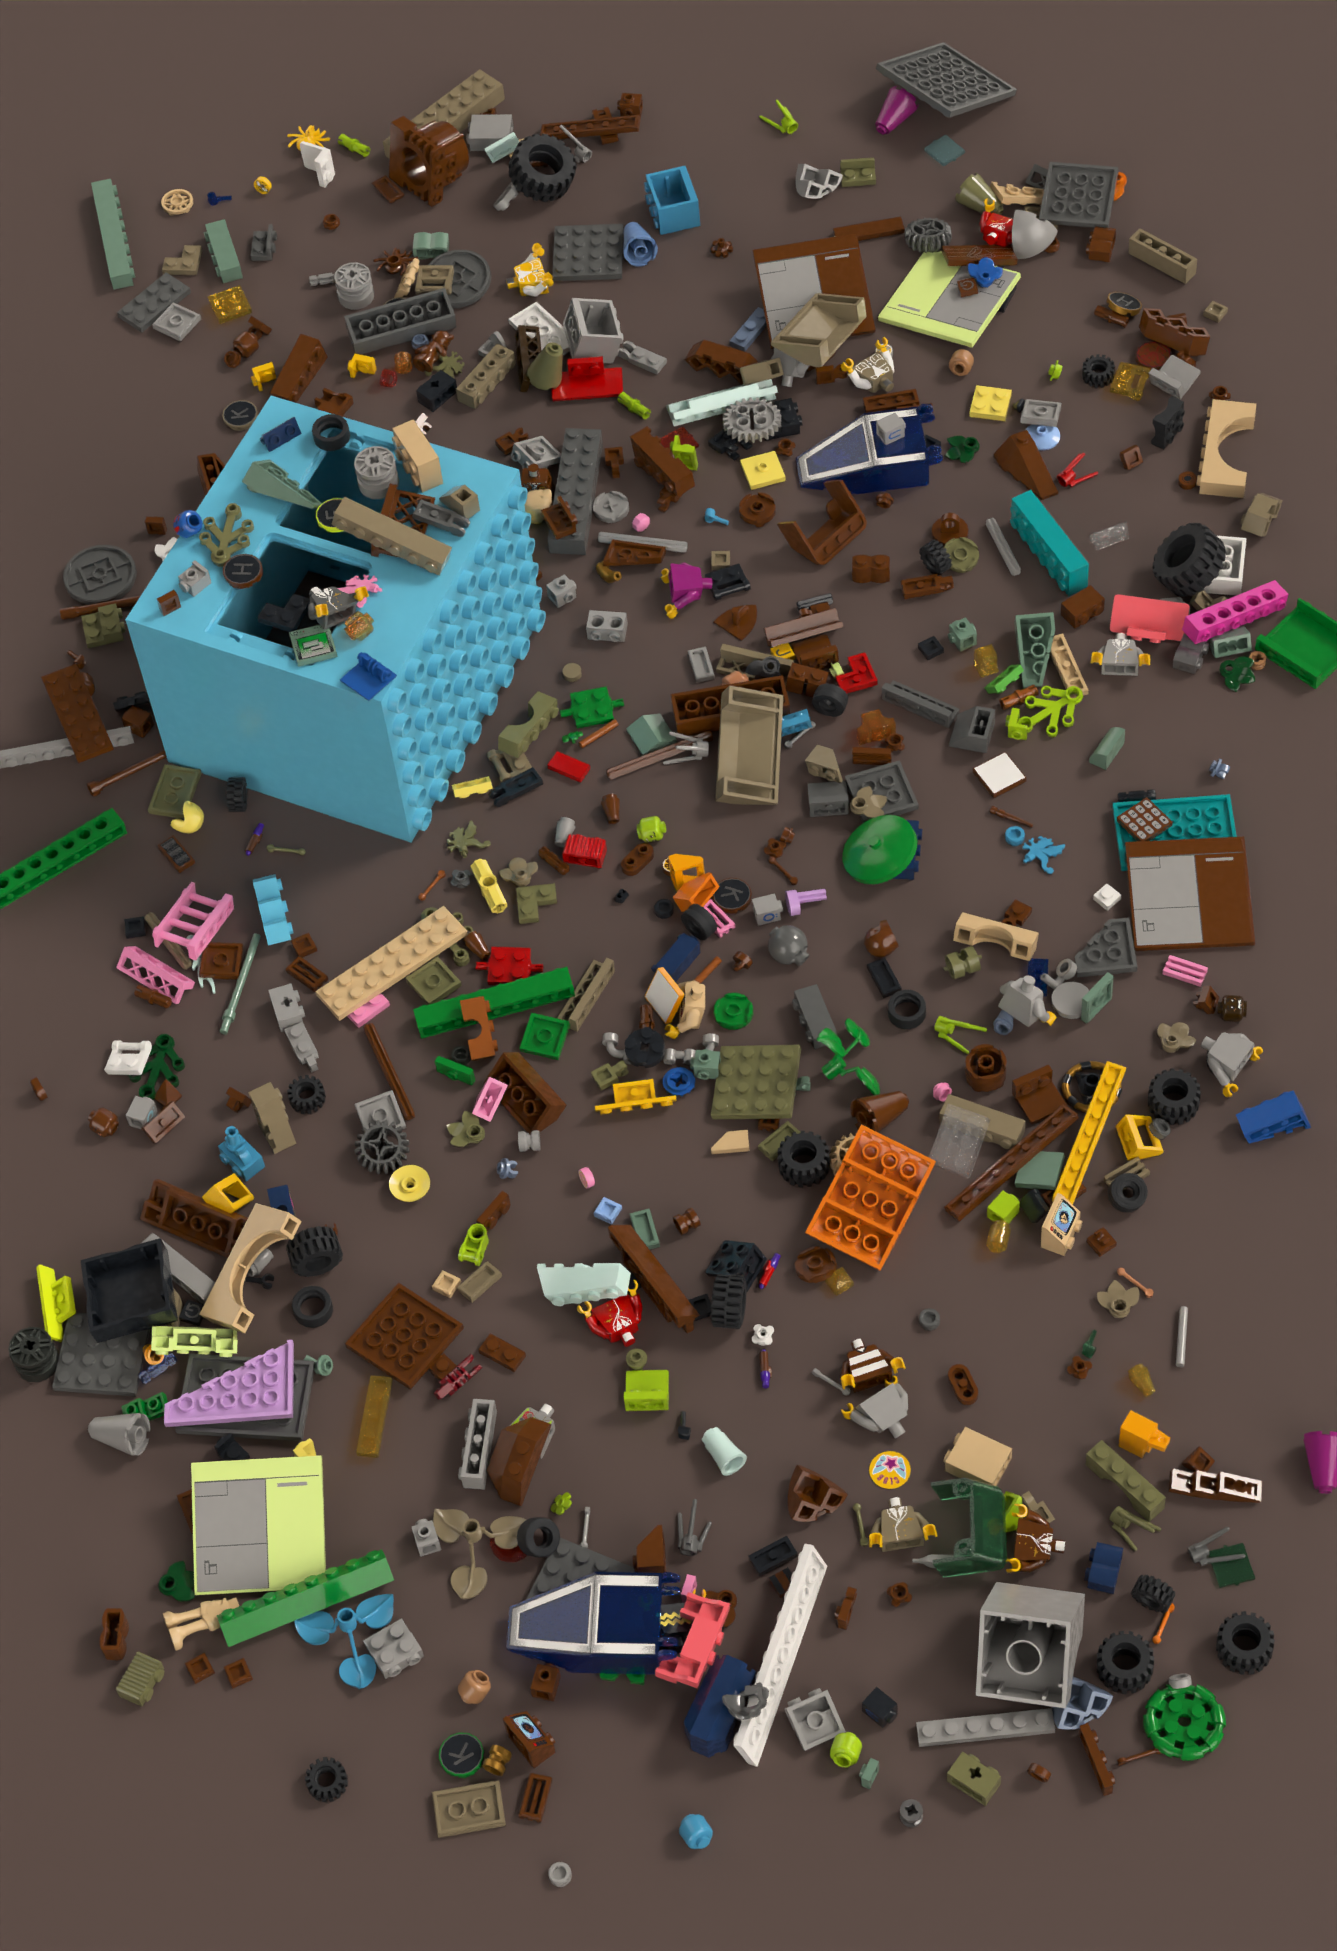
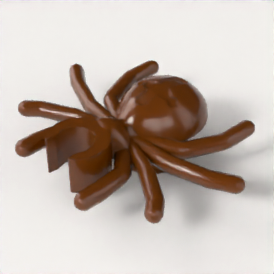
M394 248L391 255L383 250V254L388 258H377L373 261H384L378 266L377 271L386 264L385 269L389 274H397L403 266L400 276H403L406 265L410 264L409 261H413L414 258L418 259V256L409 258L413 252L412 250L408 254L406 250L401 254L400 249Z

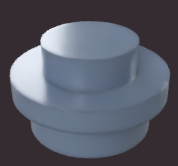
M417 334L413 337L411 344L416 350L421 346L429 344V340L425 335Z

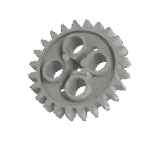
M750 397L749 401H746L743 398L741 403L736 401V405L730 404V409L726 408V413H723L724 431H727V435H732V439L738 437L739 442L742 439H745V443L749 440L754 443L756 439L762 442V438L768 440V435L774 436V432H778V427H781L780 410L777 409V405L772 406L771 401L766 403V399L759 401L758 397L756 400H752ZM751 410L754 415V430H751L750 425Z

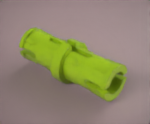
M345 134L339 136L338 144L349 148V151H355L364 157L369 155L370 152L366 151V149L370 151V147L360 143L358 139H352Z
M625 392L618 396V402L626 406L631 413L635 412L642 419H647L650 416L648 413H651V410L643 406L638 399H633Z

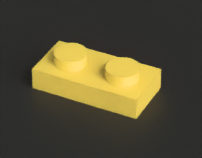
M489 776L452 785L454 796L459 798L469 797L470 794L476 792L483 794L488 792L489 789H493Z

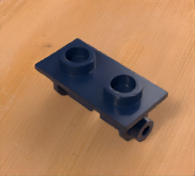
M292 417L262 434L260 441L263 445L266 444L268 451L271 452L302 433L295 417Z

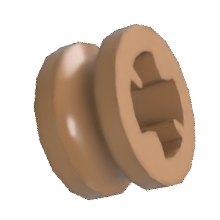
M1254 651L1250 654L1249 658L1254 660L1251 668L1254 670L1263 669L1266 665V655L1261 651Z

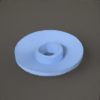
M1031 424L1026 428L1040 451L1052 449L1060 441V432L1057 427Z

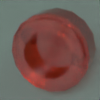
M384 368L379 384L385 387H394L397 382V374L392 370ZM392 375L393 381L389 383L390 377Z

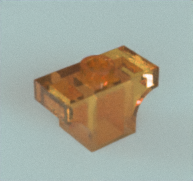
M879 709L861 714V726L857 728L859 745L880 741L890 734L896 733L894 718L884 717Z

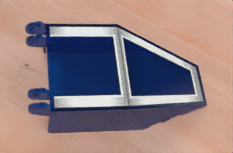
M921 404L917 407L862 414L796 457L800 488L824 490L826 488L824 485L825 481L841 479L848 490L851 491V494H864L928 485L929 466L943 461V455L940 454L942 451L940 445H931L926 448L922 423L934 421L933 406ZM896 413L906 424V428H904L905 437L885 445L876 433V421Z
M594 1572L509 1607L506 1649L531 1659L535 1658L545 1663L556 1665L571 1673L655 1674L656 1668L660 1666V1661L671 1660L677 1657L676 1651H659L660 1646L677 1645L676 1638H660L662 1595L674 1596L680 1593L678 1587L665 1586L664 1583L680 1582L681 1576L671 1572Z

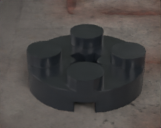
M645 1027L636 1030L625 1040V1054L632 1065L651 1068L662 1061L665 1043L662 1036L652 1030V1028ZM648 1045L649 1051H640L641 1046Z

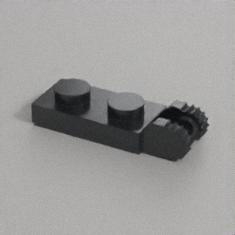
M532 767L500 783L499 786L490 790L488 795L491 799L496 798L494 804L496 807L507 804L509 800L511 801L543 785V780L535 768Z

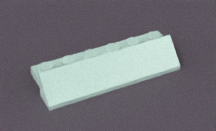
M772 379L668 404L666 408L673 426H678L726 413V408L730 409V404L736 405V401L741 403L743 398L746 401H749L750 397L752 400H756L758 397L759 401L766 399V402L775 400V393H778L776 385H773Z

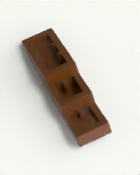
M1172 1469L1169 1476L1168 1492L1212 1500L1260 1503L1262 1481L1220 1472L1216 1475L1199 1470L1190 1473Z

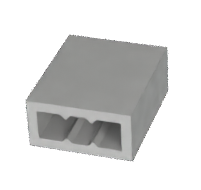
M512 114L472 115L471 122H468L469 134L466 135V142L470 144V151H485L484 148L513 132Z

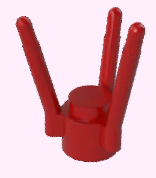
M1085 453L1078 454L1057 475L1060 485L1063 487L1069 485L1072 488L1076 484L1098 475V472H1094L1075 480L1076 474L1072 469L1085 456Z

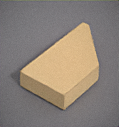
M748 1130L726 1132L711 1148V1153L722 1154L749 1151Z

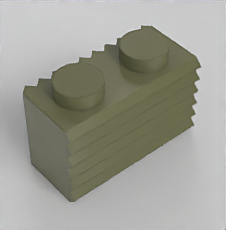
M137 1652L125 1675H123L121 1682L116 1687L119 1697L142 1707L145 1701L148 1702L151 1699L156 1682L159 1683L164 1676L165 1671L162 1662Z

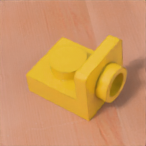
M354 354L347 366L351 378H355L358 371L375 374L377 370L373 357Z
M272 362L252 368L253 376H251L253 386L258 387L259 392L263 391L261 383L277 379Z

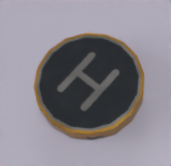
M1112 292L1106 300L1111 310L1122 315L1131 313V316L1139 314L1142 307L1141 302L1137 298L1122 292Z

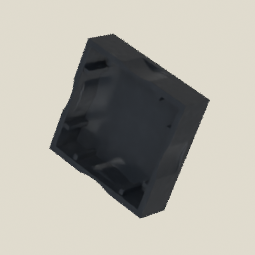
M161 1238L137 1244L122 1251L109 1252L80 1260L83 1284L87 1293L86 1308L89 1331L97 1343L151 1329L152 1326H161L178 1321L168 1250Z

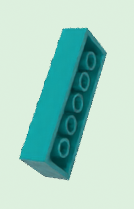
M1032 490L1012 498V505L1010 507L1011 526L1013 529H1017L1021 539L1027 542L1031 552L1039 558L1041 565L1048 569L1051 578H1055L1059 588L1065 591L1069 597L1088 587L1089 563Z

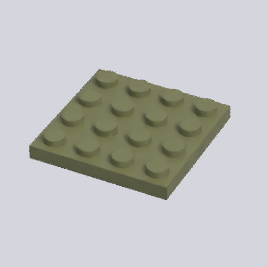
M800 1045L721 1046V1063L718 1066L719 1076L716 1077L711 1110L712 1119L792 1118L801 1054Z

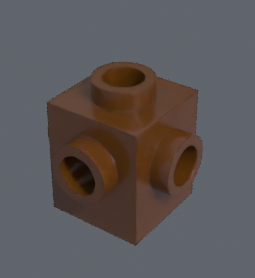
M622 93L621 100L617 102V110H620V116L639 115L641 119L643 110L642 94Z

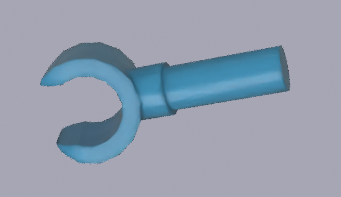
M706 509V522L716 521L725 525L729 524L728 520L715 516L714 509Z

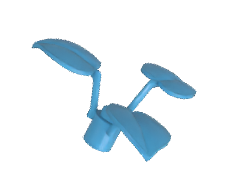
M382 1594L368 1598L357 1606L356 1613L351 1608H343L338 1612L335 1624L333 1617L329 1613L317 1611L295 1620V1627L305 1642L311 1645H322L329 1640V1633H334L339 1625L340 1629L349 1635L354 1657L347 1658L341 1663L339 1667L340 1677L343 1682L358 1689L365 1688L375 1677L376 1664L374 1659L368 1654L358 1657L352 1631L355 1630L357 1621L361 1624L366 1622L367 1626L373 1629L386 1626L393 1617L394 1597L393 1594Z

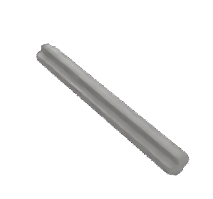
M599 532L598 542L611 544L613 539L666 547V551L683 553L687 552L688 548L687 542L608 532Z

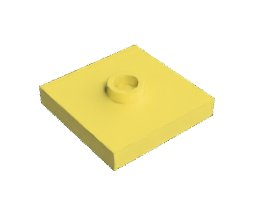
M775 451L740 460L751 490L786 481Z

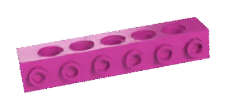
M1276 580L1186 616L1182 631L1194 644L1205 642L1212 637L1222 635L1224 632L1237 629L1241 625L1251 623L1258 618L1266 617L1270 613L1282 610L1286 606L1289 594Z

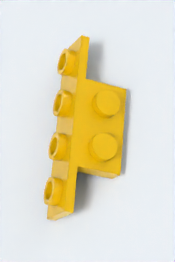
M653 1079L613 1084L615 1103L595 1106L596 1112L600 1111V1115L612 1113L613 1109H620V1112L632 1111V1107L640 1106L641 1109L653 1108L652 1104L661 1103V1107L671 1106L673 1101L677 1100L676 1095L656 1098Z

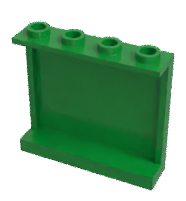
M1298 598L1297 607L1266 636L1260 634L1256 638L1255 650L1263 652L1266 658L1316 689L1337 669V621L1327 616L1323 611L1313 607L1309 602Z

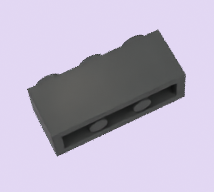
M817 984L795 990L792 1004L794 1010L800 1013L798 1018L801 1027L805 1026L807 1030L805 1036L808 1043H812L814 1050L826 1046L816 1041L819 1033L825 1028L831 1029L836 1035L837 1031Z

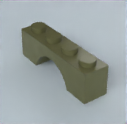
M538 691L528 702V716L531 720L521 725H508L498 736V750L517 758L523 752H526L529 745L538 738L539 733L543 729L545 730L548 723L557 716L559 711L557 699Z
M1103 1440L1086 1453V1466L1100 1479L1105 1478L1115 1483L1129 1498L1133 1508L1148 1522L1152 1521L1165 1509L1166 1497Z

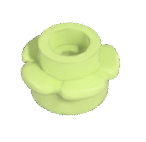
M838 662L831 663L832 667L829 670L834 679L836 676L844 674Z

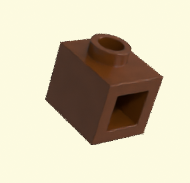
M133 705L123 714L122 721L124 727L130 726L132 734L142 738L154 726L151 713Z
M549 1663L544 1665L537 1664L530 1687L532 1697L554 1702L561 1679L559 1668Z

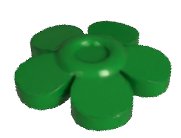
M574 731L562 737V741L568 742L571 740L572 744H575V740L583 736V732Z

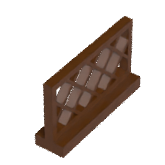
M390 483L381 514L402 524L410 521L413 525L412 529L426 535L428 524L424 522L417 524L412 518L413 514L410 515L406 509L412 506L416 508L421 499L435 504V497L398 490L397 485ZM399 498H408L410 502L402 505ZM402 511L406 517L398 520L395 514ZM371 544V556L379 557V554H385L401 558Z

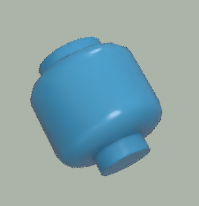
M690 1814L681 1821L679 1834L689 1848L703 1849L709 1845L713 1836V1830L704 1816Z

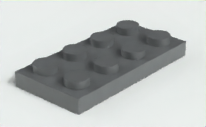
M166 272L121 308L117 315L142 333L173 302L178 304L191 293L190 287Z

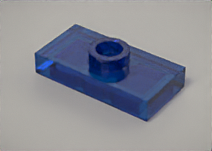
M1031 958L1028 961V975L1035 978L1034 986L1042 990L1043 996L1047 997V984L1041 980V975L1044 973L1048 974L1049 959Z

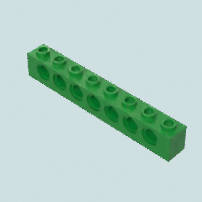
M110 808L94 819L85 822L77 829L70 831L62 838L53 841L42 850L20 861L10 869L3 871L0 874V909L127 834L123 820L113 808Z

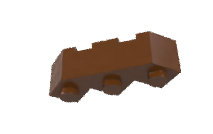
M1143 309L1139 329L1145 337L1178 351L1183 350L1187 355L1194 357L1206 355L1210 335L1204 327H1188L1183 318H1166L1161 309Z
M707 340L694 344L684 359L696 372L708 367L718 378L731 374L741 385H743L740 368L758 362L750 353Z

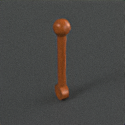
M438 871V876L423 893L419 894L418 898L421 901L425 900L426 895L434 885L445 877V871Z

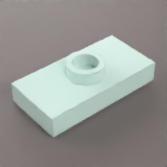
M512 132L484 149L492 163L514 152L520 141L515 133Z

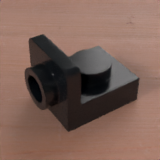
M231 1433L221 1437L214 1446L217 1456L223 1461L248 1460L250 1458L249 1453L235 1441Z

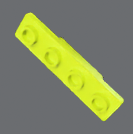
M38 1265L36 1270L45 1331L52 1340L62 1342L64 1337L62 1322L76 1314L71 1277L63 1276L56 1281L54 1269Z

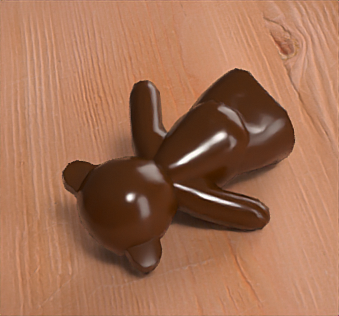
M436 331L432 335L429 344L415 350L417 355L412 360L414 366L419 371L432 372L433 364L437 362L439 356H446V351L454 336L446 331Z

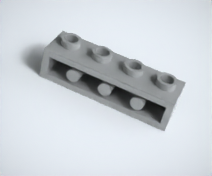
M473 1399L472 1408H469V1428L465 1430L466 1446L462 1449L463 1465L459 1468L458 1478L462 1480L463 1488L485 1490L487 1468L497 1416L495 1400Z

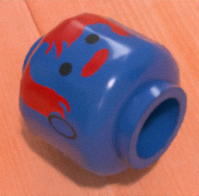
M186 510L178 514L173 521L175 532L183 538H189L199 533L203 524L200 515L193 510Z

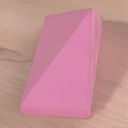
M488 1077L478 1094L472 1114L491 1122L508 1085Z

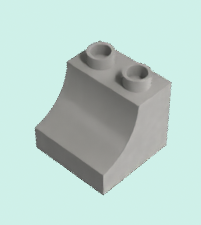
M996 1582L980 1610L976 1696L1066 1708L1071 1698L1074 1667L1083 1635L1085 1594Z

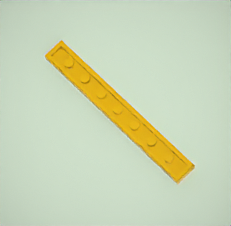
M1109 1061L1106 1062L1053 1195L1052 1202L1057 1193H1059L1072 1205L1074 1204L1126 1072V1067Z

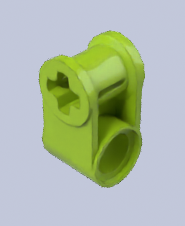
M473 1224L470 1226L459 1250V1261L463 1262L465 1260L475 1263L476 1266L481 1265L489 1243L484 1225ZM477 1235H482L480 1238H474Z

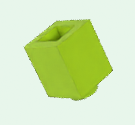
M1003 1190L987 1207V1218L1004 1229L1019 1213V1200L1013 1194H1008Z

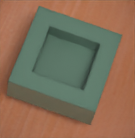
M870 1758L868 1764H863L859 1774L863 1787L871 1788L879 1771V1761Z

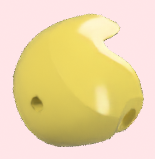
M185 801L183 805L185 819H174L171 821L170 826L179 832L190 834L201 828L204 821V813L197 804Z

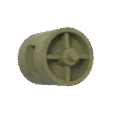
M970 946L961 949L959 954L953 952L945 955L946 967H943L944 971L948 970L951 978L955 980L965 976V972L972 974L980 971L979 959L982 956L981 954L977 955L974 947Z

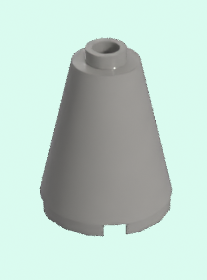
M132 1413L96 1417L88 1425V1432L91 1438L132 1456L141 1455L149 1441L146 1438L147 1431L150 1432V1423L145 1414Z

